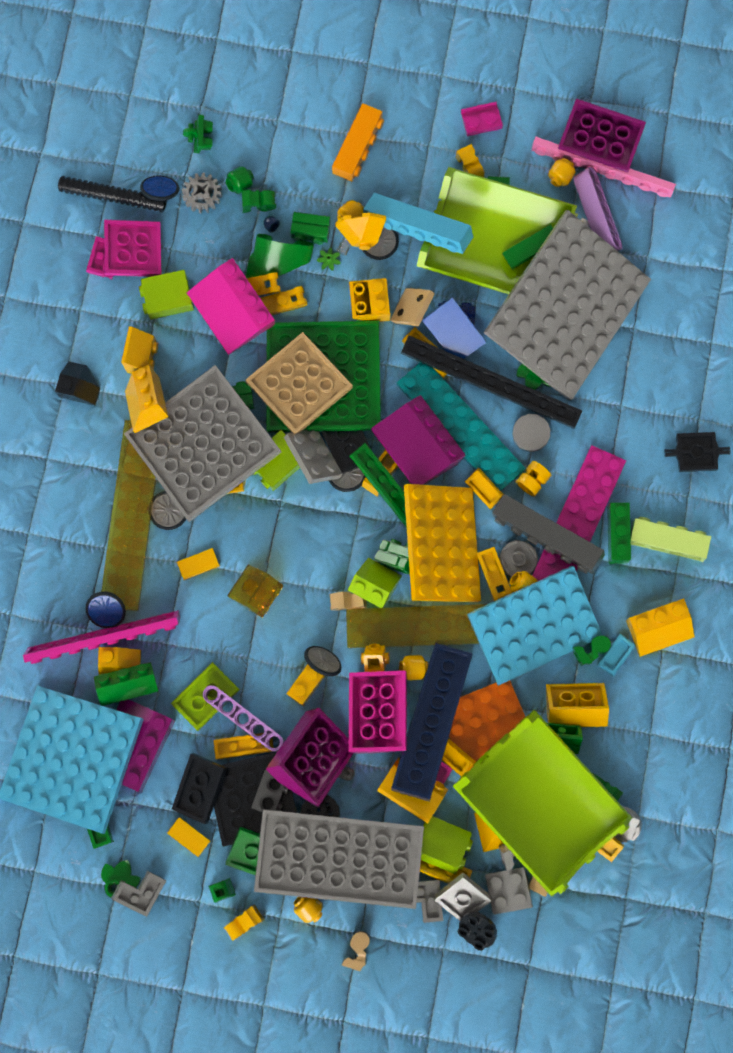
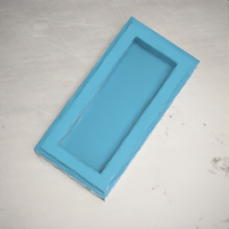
M619 634L597 666L613 677L636 645L622 634Z

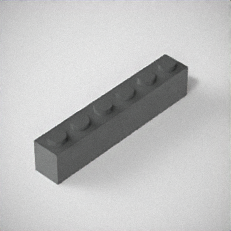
M505 494L492 512L496 523L501 526L507 525L511 527V531L519 536L521 534L528 537L527 540L534 545L539 543L544 546L543 549L548 553L560 555L562 561L568 564L574 563L578 566L577 569L585 574L588 572L594 574L605 556L603 549Z

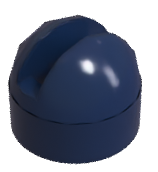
M268 216L264 219V227L270 233L274 232L280 225V222L273 216Z

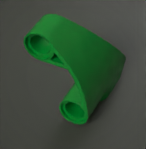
M257 234L254 252L248 261L246 278L276 272L279 277L311 261L314 244L304 240H299L293 244L274 241L270 235Z

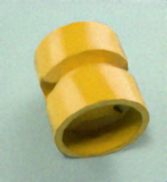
M532 460L526 468V473H522L519 476L516 484L524 492L535 497L542 488L541 484H546L552 475L543 465Z

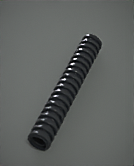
M61 176L58 182L59 192L76 193L78 196L81 194L82 197L87 195L88 198L92 196L93 199L98 198V200L120 202L122 205L126 203L127 206L131 204L132 207L148 208V210L154 209V211L159 210L160 212H163L166 207V200L156 201L149 199L141 191L138 193L137 190L132 191V189L110 187V185L105 186L102 183L99 185L97 182L93 184L92 181L88 183L87 180L82 181V179H71V177L66 178L65 176Z

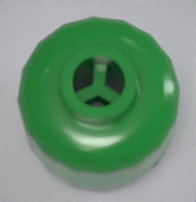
M240 166L228 172L225 182L231 192L241 194L242 190H248L253 186L254 176L251 170Z

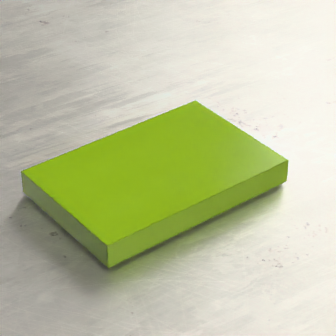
M213 662L171 702L175 709L197 731L218 712L217 709L203 698V691L206 687L210 685L216 686L231 698L240 691ZM211 690L208 693L209 700H215L218 696L216 690Z

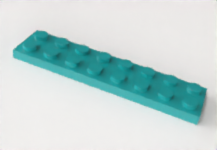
M420 362L396 383L410 400L420 395L423 397L465 453L464 459L474 470L480 468L500 491L526 470L521 462L434 368Z

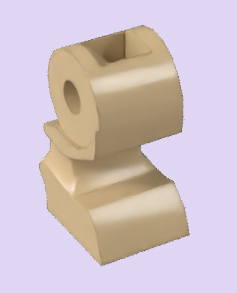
M350 592L329 594L330 609L332 611L367 608L366 600L356 594H351Z
M359 931L352 936L350 946L357 953V957L354 959L347 957L342 962V966L361 971L362 967L366 965L367 952L364 949L368 947L370 941L367 933Z

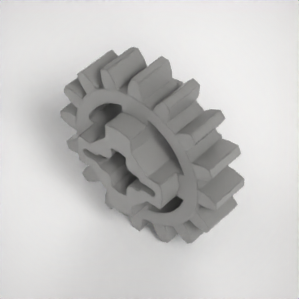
M196 173L194 179L188 177L190 182H184L185 188L182 189V194H184L182 198L183 201H186V206H191L193 212L198 209L199 213H202L203 209L208 213L210 207L216 209L214 204H220L219 198L222 197L220 192L222 189L221 185H218V180H213L211 174L206 177L205 173H202L201 177Z

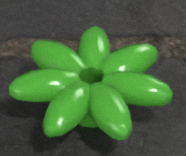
M329 248L327 253L323 250L320 251L322 257L318 258L317 262L323 263L322 270L329 266L330 270L333 271L334 264H341L336 259L340 255L339 252L333 254L332 248Z

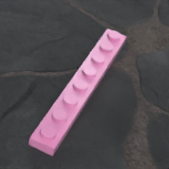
M536 136L533 142L532 151L540 156L546 155L552 157L555 161L565 158L570 160L576 168L582 167L587 169L592 167L596 173L602 174L608 179H617L626 185H635L643 191H652L661 197L671 198L676 186L672 182L633 169L625 172L558 149L559 144Z

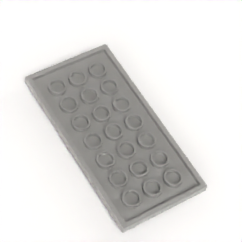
M263 810L254 892L416 909L424 826Z

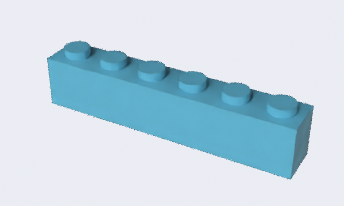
M377 193L372 195L363 209L364 213L386 215L383 227L388 230L392 229L400 232L402 235L415 237L419 241H426L437 247L441 246L451 252L463 254L473 239L471 225Z

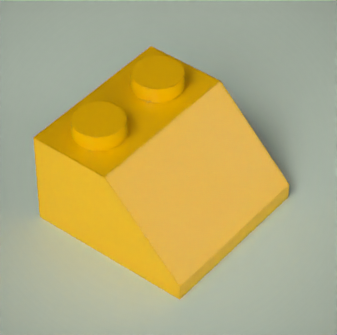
M129 326L121 361L127 373L132 374L133 371L148 364L154 370L155 361L153 356L158 351V342H156L154 335Z

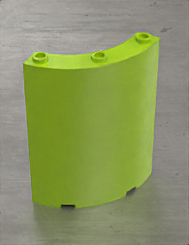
M448 167L438 197L442 200H439L434 213L471 225L473 239L463 254L451 252L446 248L437 247L432 243L424 241L416 266L509 294L533 258L512 270L502 253L550 224L554 228L566 210H569L577 217L578 213H575L577 205Z
M535 710L522 719L509 734L506 733L453 785L455 790L551 897L557 892L563 893L569 887L567 883L585 863L589 864L596 857L595 853L618 833L621 835L629 829L630 826L628 824L632 819L630 814Z

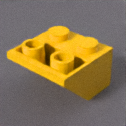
M386 278L349 282L353 319L379 322L390 321Z

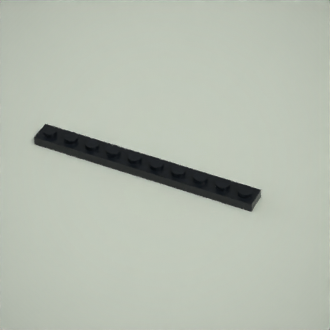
M410 335L401 351L402 355L575 429L582 413L580 409Z

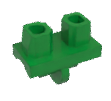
M198 115V120H195L194 124L189 123L188 128L183 129V136L188 137V142H193L194 138V153H200L201 150H210L212 147V138L203 136L204 133L211 134L213 122L204 120V115Z

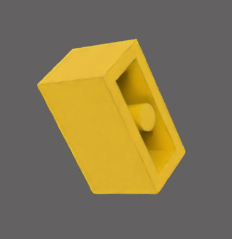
M307 664L286 694L304 707L325 676L314 671Z

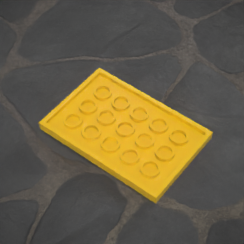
M420 484L404 485L412 601H481L479 565L476 555L478 552L473 489Z

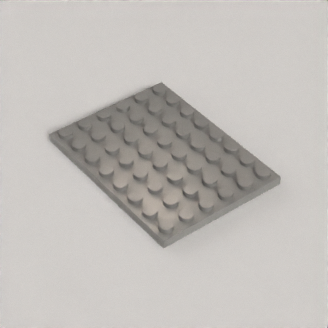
M566 210L483 333L566 399L572 400L651 279L569 210Z

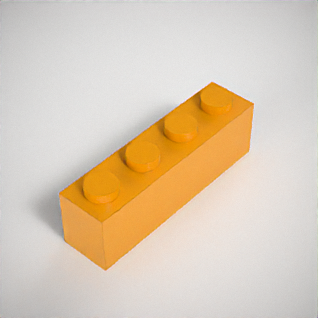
M362 103L332 165L333 174L352 182L355 176H359L362 169L360 165L362 161L367 160L369 155L368 149L370 145H374L377 138L375 134L378 129L381 130L384 124L383 111Z

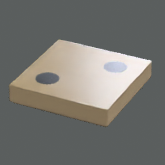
M406 288L390 320L395 324L419 326L435 293L431 290Z

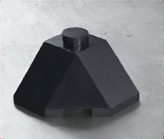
M70 361L61 371L55 389L56 394L60 398L96 406L100 387L87 365Z

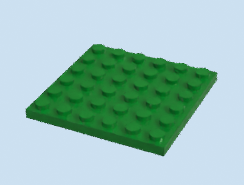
M379 321L276 322L274 326L267 330V361L303 332L353 385L349 392L302 431L371 430L372 427L381 422ZM267 406V432H279L280 430L291 432Z

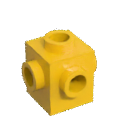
M370 644L366 646L364 653H361V664L364 665V672L385 671L386 664L390 662L389 652H386L385 645Z

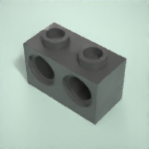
M265 770L251 808L261 812L263 810L281 811L284 803L281 802L282 795H287L289 789L281 784L278 790H272L270 782L275 778ZM266 798H272L274 801L271 809H265L263 806V801Z

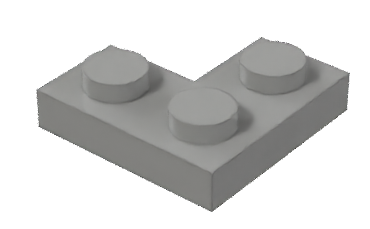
M147 871L138 888L121 880L111 899L147 917L166 880Z
M439 880L418 883L417 903L421 902L423 923L443 921L442 906L434 900V895L440 891Z

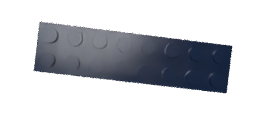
M435 643L408 731L407 751H402L391 791L430 802L472 659V653Z

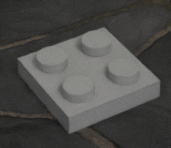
M525 867L485 874L488 892L491 895L493 915L533 907Z
M462 873L436 893L434 900L460 921L465 914L478 912L490 903L491 895L465 873Z

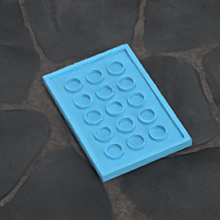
M574 566L563 569L467 614L497 685H501L573 651V647H582L591 643V640L595 637L603 636Z

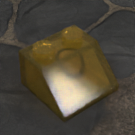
M248 564L227 596L263 618L284 585L269 574Z

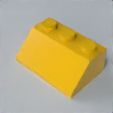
M148 364L133 371L127 384L125 395L132 429L136 433L167 418L168 413L160 378L152 367Z
M684 598L632 616L626 620L639 657L695 637L691 615Z
M604 683L546 684L548 723L579 725L581 727L608 726L609 705Z
M398 757L377 791L428 824L449 789L443 783L436 781L430 802L391 791L400 761Z

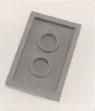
M305 430L295 435L293 433L285 435L284 439L309 484L339 479L342 476L340 468L319 431Z

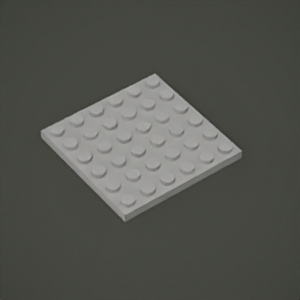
M216 365L165 402L168 413L167 418L136 433L133 432L132 428L124 433L188 522L192 521L282 453Z

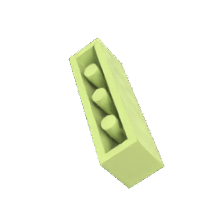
M645 517L635 518L630 531L631 545L701 562L707 559L711 536H707V533L703 531H687L688 528L682 526L670 527L666 522L658 521L653 523Z

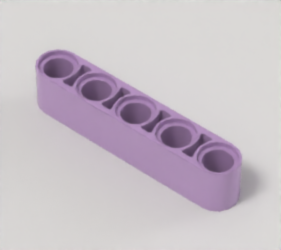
M589 167L574 176V183L588 223L596 234L619 251L622 249V242L598 175L592 167Z
M210 685L204 689L203 698L206 702L273 752H278L284 743L283 738L216 686ZM211 690H216L218 693L215 700L208 699V693ZM226 702L233 703V709L230 712L223 710V705ZM241 714L248 715L249 720L247 723H239V716ZM258 725L264 727V733L261 736L254 734V729ZM274 737L280 740V745L277 748H272L269 744L270 740Z

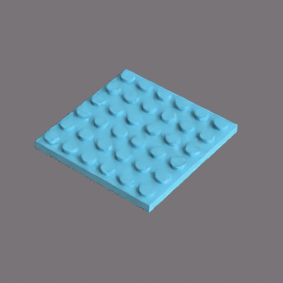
M37 686L0 790V799L105 834L144 719Z

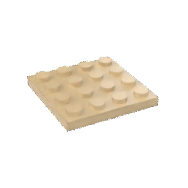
M303 332L245 380L294 435L304 430L353 388V385Z

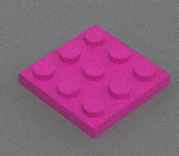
M104 220L105 275L143 277L161 275L160 222Z

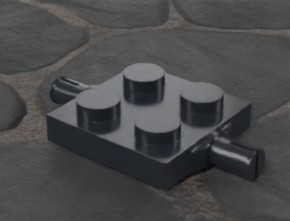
M715 432L677 433L676 448L664 449V457L676 456L679 472L717 471L719 455H730V447H718Z

